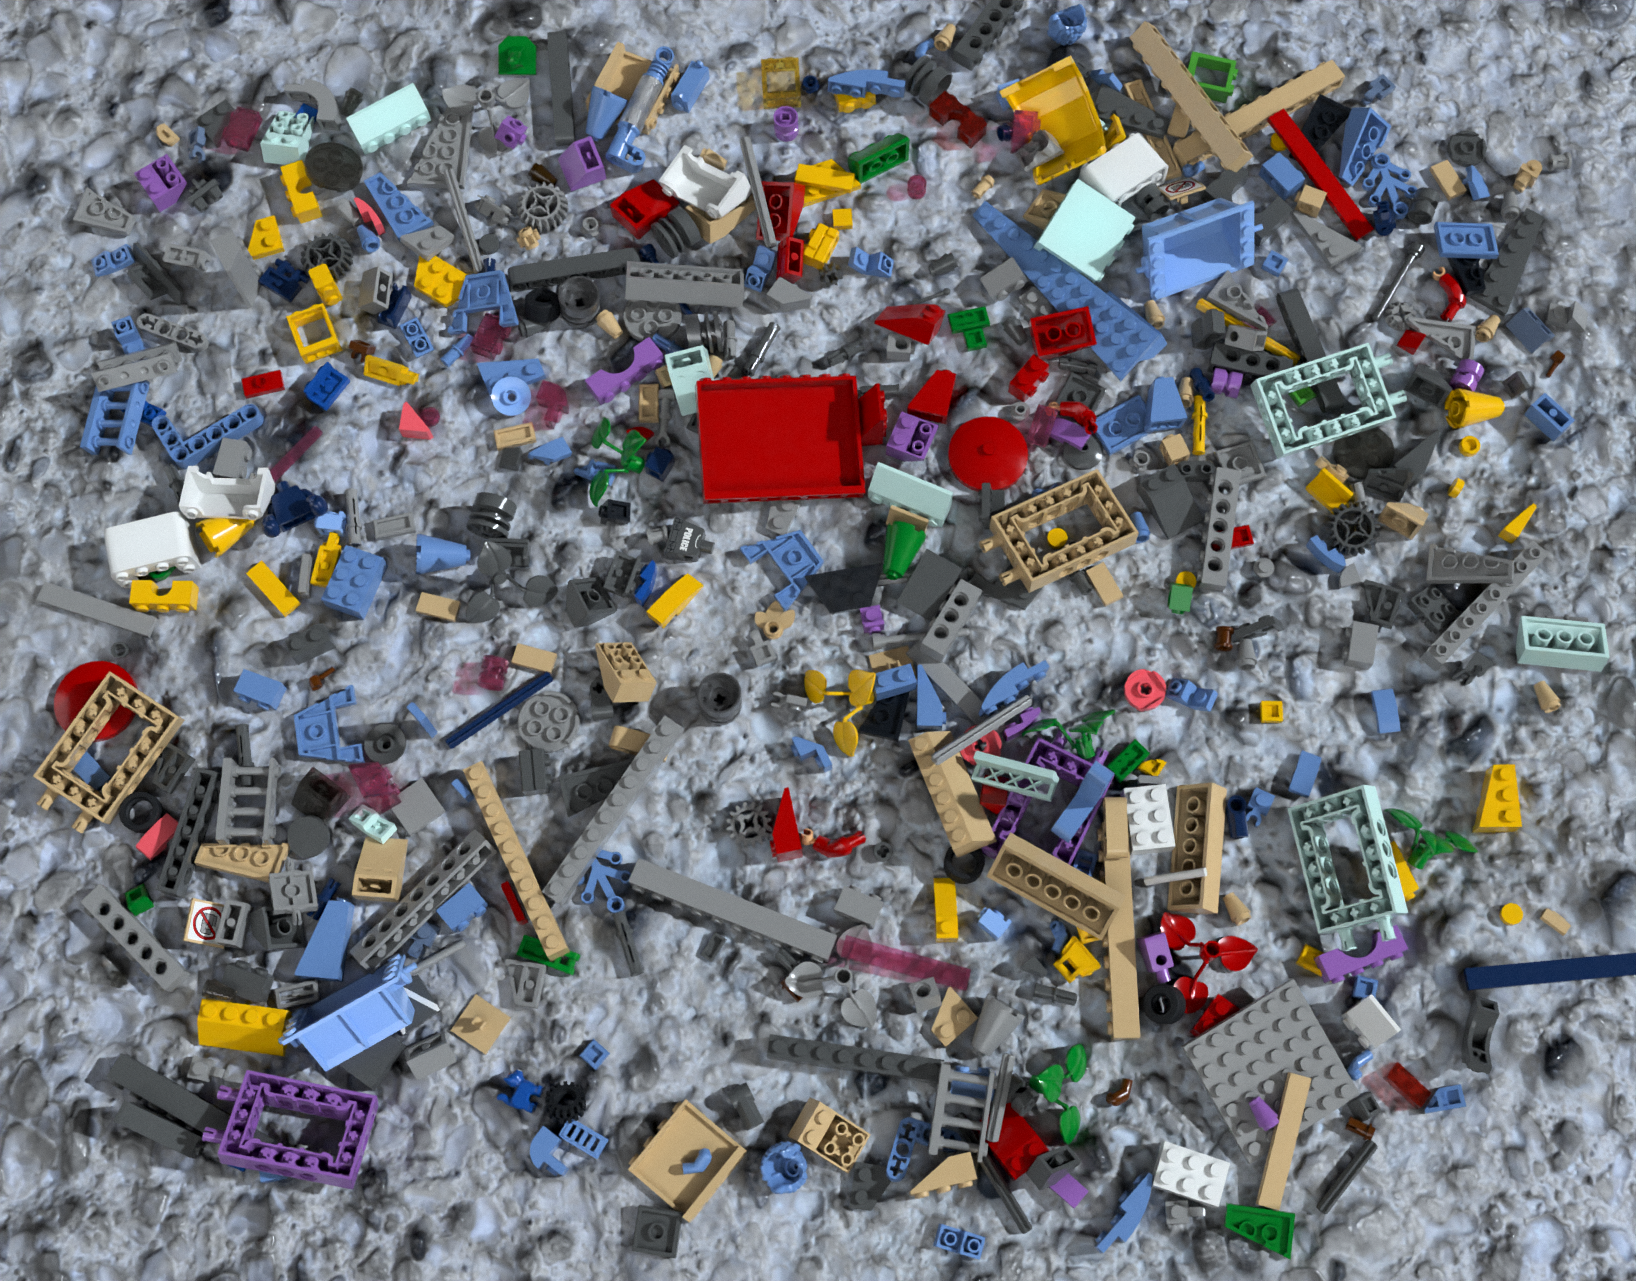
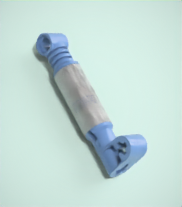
M666 46L656 50L647 72L641 76L618 122V130L605 154V158L609 162L630 173L640 172L645 162V153L632 144L635 138L641 134L644 123L663 89V80L671 68L674 53ZM627 154L631 155L628 160L625 159Z

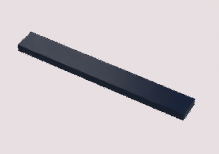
M1636 953L1465 968L1463 971L1467 991L1636 976Z

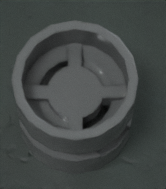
M1153 183L1142 188L1135 196L1136 202L1141 208H1144V213L1150 221L1163 216L1171 206L1166 198L1161 196L1160 190Z
M1423 187L1417 189L1407 214L1408 218L1412 222L1421 225L1431 223L1440 200L1439 193L1431 188Z
M1015 1073L1011 1077L1006 1103H1011V1108L1020 1116H1023L1036 1104L1039 1094L1031 1086L1026 1087V1082Z

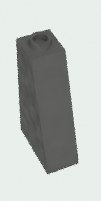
M124 1100L113 1120L189 1158L196 1159L197 1156L203 1153L206 1147L205 1141H202V1135L138 1103Z

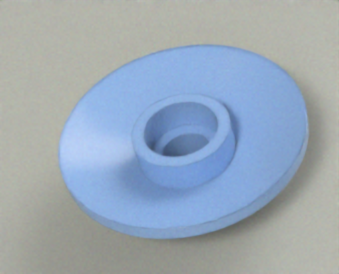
M505 377L494 385L491 393L492 403L501 414L516 416L523 413L529 407L531 391L522 379ZM510 394L515 395V400L510 401L508 396Z

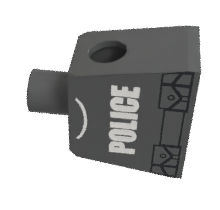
M675 517L664 553L668 560L697 562L701 552L713 553L715 543L705 540L706 534L703 528Z

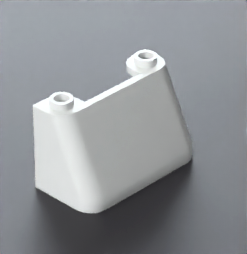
M686 145L682 147L659 179L662 191L670 197L673 195L707 212L714 219L725 216L748 199L752 193L751 186L744 173L736 171L729 175L705 163L702 157H694L691 154L692 148Z
M188 466L179 508L190 519L227 518L257 520L266 511L271 497L275 493L276 485L269 468L258 467L257 475L251 473L250 479L213 478L211 472H207L205 475L199 472L198 466Z

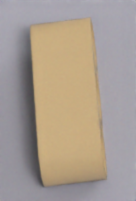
M614 726L608 746L617 751L637 755L651 734L622 726Z
M1104 797L1105 858H1128L1126 797Z

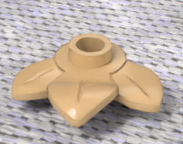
M774 601L768 607L766 613H755L756 625L763 629L765 636L771 640L780 638L784 630L791 627L795 620V611L788 610L784 612L777 601ZM777 628L776 632L771 633V629Z

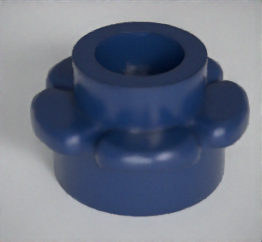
M812 75L806 76L803 79V83H801V89L808 94L819 89L817 78Z
M1003 123L1002 126L997 128V136L1000 141L1007 142L1013 137V129L1007 123Z

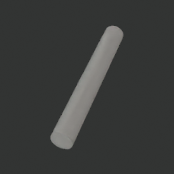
M462 939L417 963L418 968L410 972L411 976L467 947L465 941Z

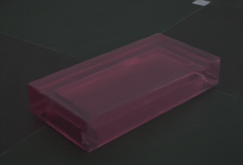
M1038 404L1026 442L1046 448L1059 410Z

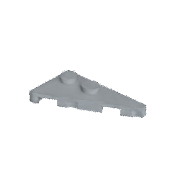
M1297 210L1291 215L1329 268L1359 252L1362 248L1360 244Z
M1227 270L1208 294L1206 301L1260 330L1267 331L1268 325L1266 320L1257 313L1253 302L1242 291V287L1235 283L1231 277V272Z
M1408 317L1406 319L1408 326L1419 333L1425 334L1428 339L1460 360H1474L1476 326Z

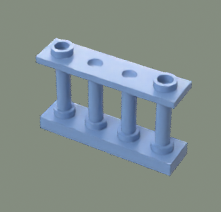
M145 380L98 392L97 387H95L80 447L91 455H99L101 446H116L126 454L132 455L150 382ZM115 392H130L128 402H113ZM110 410H126L123 420H108ZM121 428L119 438H103L105 429Z

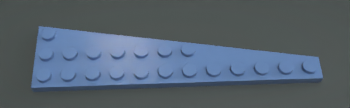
M984 201L973 214L974 219L994 239L998 246L1004 250L1007 256L1015 259L1022 272L1057 312L1089 307L1097 345L1090 348L1120 382L1160 338L1156 331L1078 271L1042 248L1041 251L1035 249L1034 245L1037 240L988 202Z

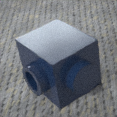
M656 446L654 451H651L646 458V474L664 482L675 464L673 453L666 448L661 449Z

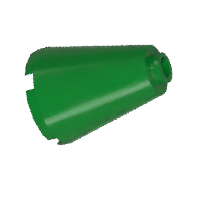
M894 521L893 525L890 523L887 525L883 573L890 580H897L903 577L925 542V532L923 530L918 532L913 524Z

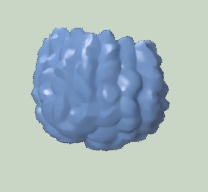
M1078 4L1077 6H1071L1055 12L1049 18L1047 35L1053 41H1056L1057 44L1060 43L1063 46L1067 44L1072 45L1086 30V9L1083 8L1082 4Z
M781 1141L769 1147L765 1155L762 1156L760 1163L762 1180L767 1182V1186L770 1187L773 1193H794L808 1179L806 1173L807 1162L800 1151V1144Z

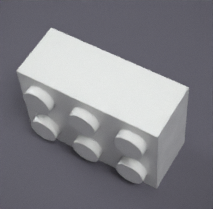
M1166 784L1123 788L1120 796L1126 797L1130 856L1171 852L1175 848V840Z
M1164 1141L1160 1145L1153 1170L1152 1187L1216 1208L1220 1204L1230 1163Z

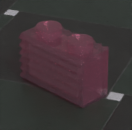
M240 106L236 107L235 111L231 113L229 125L223 130V138L227 146L246 152L249 151L263 121L259 112Z
M486 312L470 344L473 353L495 360L496 355L501 354L503 349L502 343L505 338L509 337L511 328L501 327L499 325V317Z

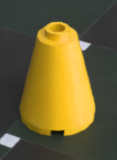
M1461 388L1451 390L1445 401V410H1448L1449 415L1445 416L1446 421L1452 428H1463L1500 417L1505 409V404L1500 397Z
M209 518L195 524L196 528L200 527L202 530L199 535L210 553L215 551L214 557L218 558L255 526L254 522L256 520Z

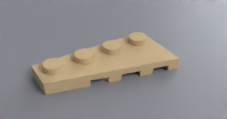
M202 843L194 863L196 866L269 883L270 873L282 872L290 846L288 843H282V845H267L266 843H262V845H251L250 843H241V845Z

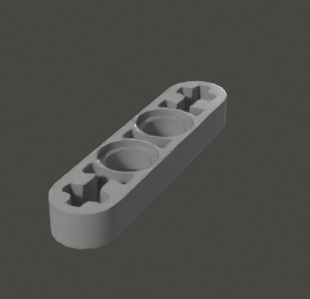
M147 313L137 318L138 327L146 334L168 342L176 341L177 345L196 352H203L209 346L206 336L196 330ZM148 321H150V323L152 324H146L145 326L143 325L144 322L148 323ZM168 326L169 330L166 333H159L161 327ZM180 332H185L186 337L178 340L177 335ZM193 340H195V341H200V340H202L203 342H202V343H198V344L196 345V343H195Z

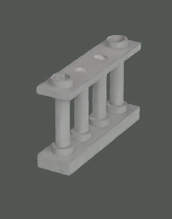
M175 341L98 361L100 371L92 372L91 374L98 392L176 373L175 363L182 362V357Z
M223 758L215 840L220 845H229V840L233 836H263L262 840L267 845H272V839L276 836V827L273 824L277 779L281 776V765H279L275 758H270L269 767H239L232 758ZM239 775H268L267 787H237L235 785V778ZM237 795H266V806L235 807L233 799ZM235 816H265L264 828H233L231 826V819Z
M941 1061L928 1143V1154L937 1155L938 1149L949 1148L977 1153L976 1160L982 1163L983 1156L986 1157L988 1152V1143H985L992 1090L997 1089L998 1076H995L993 1069H989L988 1077L955 1072L954 1069L950 1068V1062ZM954 1080L985 1085V1099L951 1094V1091H947L948 1082ZM954 1103L983 1108L982 1120L975 1121L947 1116L944 1113L945 1104ZM948 1125L980 1130L978 1144L944 1139V1136H940L941 1127Z

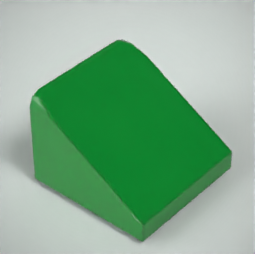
M144 883L124 893L127 906L135 916L154 907Z

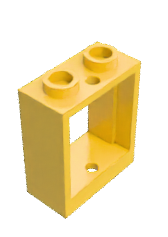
M324 303L314 304L308 309L296 311L286 316L299 353L305 364L343 351ZM324 318L331 337L304 347L298 327Z

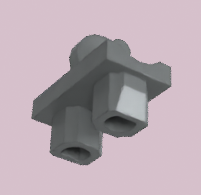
M194 178L191 180L193 186L188 191L192 195L187 198L191 208L195 207L200 213H203L209 208V205L204 200L206 197L210 196L214 202L223 198L218 182L215 179L207 184L204 179L199 182Z

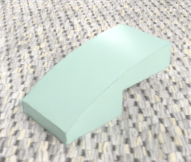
M363 804L348 818L354 826L382 844L397 830L394 823L381 818L377 811Z

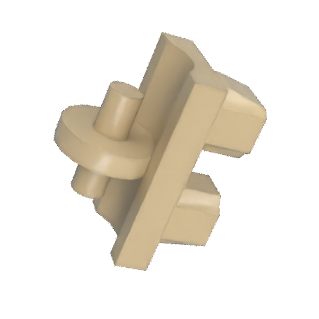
M1530 160L1526 164L1523 163L1516 175L1513 188L1523 193L1527 186L1532 188L1542 171L1541 163L1537 160Z

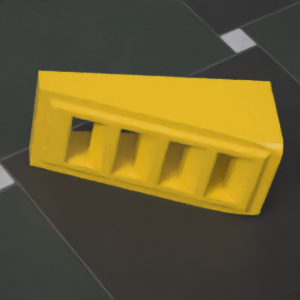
M1533 503L1507 524L1498 536L1510 544L1514 543L1537 508V505Z

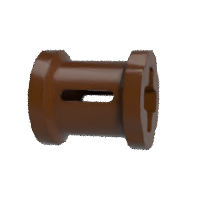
M1228 626L1216 627L1218 634L1214 649L1225 652L1233 649L1231 640L1235 631L1234 628Z

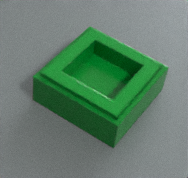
M982 327L963 332L968 352L987 348Z

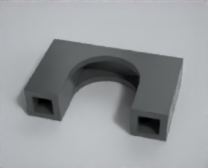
M1243 167L1237 173L1230 169L1228 171L1225 170L1206 187L1201 200L1206 203L1217 198H1223L1233 202L1232 195L1246 183L1249 172ZM1280 197L1276 198L1262 212L1254 214V226L1263 225L1262 230L1254 232V244L1257 247L1261 246L1291 215L1293 208Z

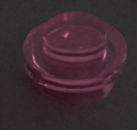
M428 407L421 412L420 418L426 426L433 427L438 424L440 414L437 409Z

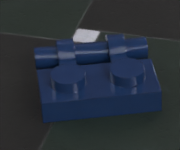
M278 258L275 261V265L278 268L275 270L269 266L258 282L263 287L291 303L302 289L298 282L303 281L307 284L310 281V277L303 270L294 268L290 262ZM288 272L292 276L288 278L284 274Z

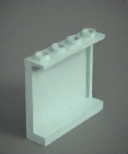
M1077 179L1035 243L1034 248L1038 251H1041L1042 248L1090 279L1094 284L1096 281L1100 282L1104 277V268L1106 265L1109 267L1115 259L1113 254L1123 246L1125 234L1129 235L1135 225L1132 223L1136 217Z

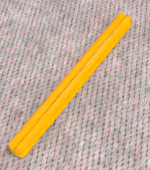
M1203 298L1196 304V309L1203 313H1206L1209 309H1217L1224 312V321L1227 327L1229 325H1241L1252 328ZM1267 336L1264 346L1266 350L1277 356H1285L1288 359H1292V365L1298 363L1301 357L1299 354Z

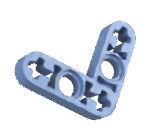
M910 1117L904 1118L900 1122L886 1168V1176L890 1181L900 1182L904 1179L915 1143L928 1146L929 1141L924 1138L923 1134L926 1130H931L930 1123ZM909 1123L912 1124L911 1128L915 1131H910L907 1140L903 1139L906 1129L902 1126H907ZM941 1127L944 1139L953 1137L954 1140L961 1141L958 1133ZM899 1144H905L908 1147L909 1152L906 1155L902 1156L897 1153L896 1147ZM942 1148L940 1151L955 1153L958 1150ZM897 1160L901 1161L899 1171L902 1174L898 1173L897 1176H893V1171L890 1168L894 1169Z

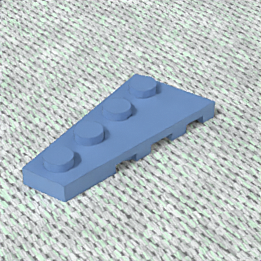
M381 172L364 180L366 187L399 241L402 235L421 231L434 225L433 221L425 216Z

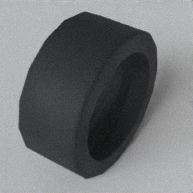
M147 792L130 794L123 800L119 809V817L123 825L135 833L143 834L162 818L164 813L160 801ZM147 801L153 806L152 816L144 824L133 823L130 820L132 807L137 802Z
M950 846L944 857L946 875L952 881L959 884L975 882L981 876L985 865V857L981 849L969 853L976 859V868L973 872L967 874L960 873L953 868L952 858L955 853L952 846Z

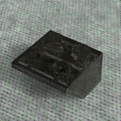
M312 767L300 781L291 805L305 816L313 815L319 817L327 826L351 796L315 767Z

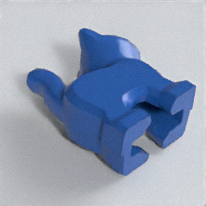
M516 1069L503 1079L510 1087L517 1088L512 1097L510 1098L506 1094L500 1093L496 1098L499 1101L502 1100L510 1107L533 1114L538 1103L531 1102L530 1099L532 1095L541 1097L544 1088L541 1085L537 1086L531 1081L526 1080L523 1072Z

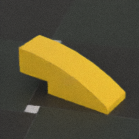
M687 573L646 611L648 617L664 629L675 615L678 616L704 587L703 584Z

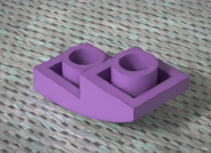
M1058 417L1055 418L1046 432L1048 436L1063 444L1065 441L1080 451L1091 436V434L1085 432V428Z
M1029 707L1023 710L1018 719L1020 724L1014 722L1007 725L1003 732L1005 742L1018 737L1028 726L1034 723L1039 717L1040 708L1033 709V707Z
M1069 1173L1055 1185L1049 1187L1074 1209L1088 1193V1190Z

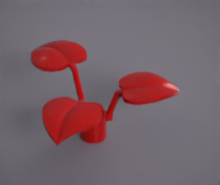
M1168 912L1162 915L1160 932H1165L1169 948L1176 951L1183 949L1185 945L1200 948L1199 955L1203 963L1193 980L1185 976L1176 980L1173 985L1183 993L1186 1000L1184 1013L1191 1014L1198 1011L1208 999L1207 985L1203 982H1197V979L1209 962L1221 956V963L1226 969L1234 972L1241 971L1250 963L1258 948L1250 942L1235 936H1225L1218 943L1212 940L1205 944L1203 942L1190 943L1196 935L1193 922L1182 915Z

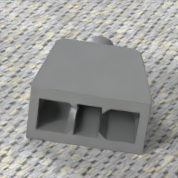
M1241 325L1225 327L1226 335L1222 338L1225 339V345L1249 351L1264 350L1268 331Z

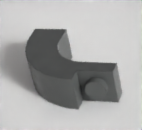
M1475 996L1466 1021L1461 1059L1462 1063H1465L1467 1068L1472 1071L1489 1074L1492 1069L1489 1052L1490 1040L1500 1013L1497 1002Z

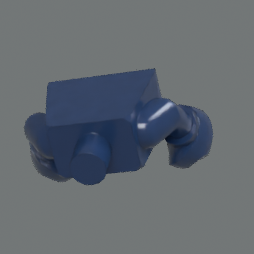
M281 481L276 485L279 493L271 497L272 503L269 505L268 515L262 521V530L269 538L277 537L281 533L280 528L283 532H286L314 519L316 516H323L328 511L327 502L323 497L307 489L300 490L298 485L290 487L287 481Z

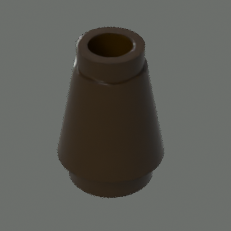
M535 163L528 173L531 180L540 184L545 182L548 186L552 183L555 187L558 179L542 164Z

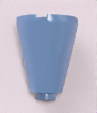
M593 85L585 133L589 134L588 137L591 136L597 142L599 139L603 140L627 105L628 100Z
M417 534L416 574L465 566L466 561H470V549H466V545L424 534Z

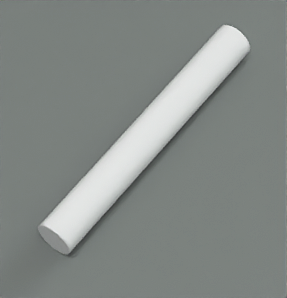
M1199 868L1149 876L1144 878V883L1148 886L1207 876V869Z

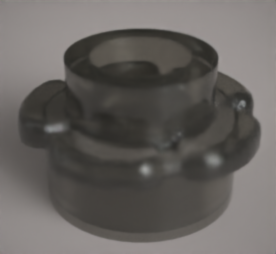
M112 971L110 976H107V980L110 981L109 985L122 988L123 985L128 984L129 975L120 971Z

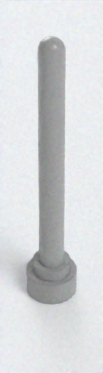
M962 628L957 637L968 636L970 630ZM924 632L892 636L872 633L873 650L882 649L886 644L919 641ZM935 634L937 638H944L942 634Z

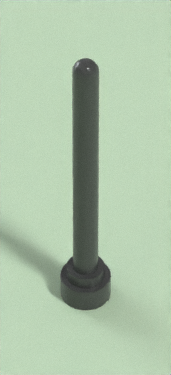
M1412 242L1408 247V257L1373 314L1372 319L1374 321L1380 320L1414 260L1420 258L1424 253L1425 248L1421 244Z

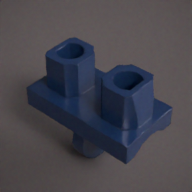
M1389 201L1377 202V210L1373 211L1375 229L1379 235L1387 236L1396 228L1393 208L1389 209Z

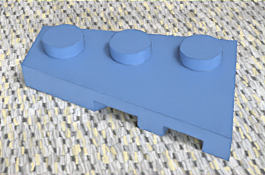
M538 358L477 363L490 398L494 385L502 378L517 377L522 379L527 385L546 378Z

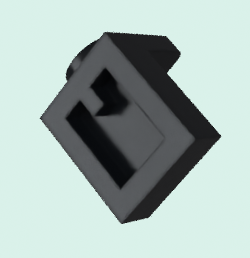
M607 499L599 507L598 516L601 517L600 523L605 525L610 521L628 524L630 522L631 503Z

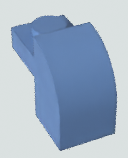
M542 1126L531 1142V1160L540 1170L545 1164H548L546 1169L555 1176L558 1174L564 1176L569 1168L553 1156L563 1140L545 1126Z

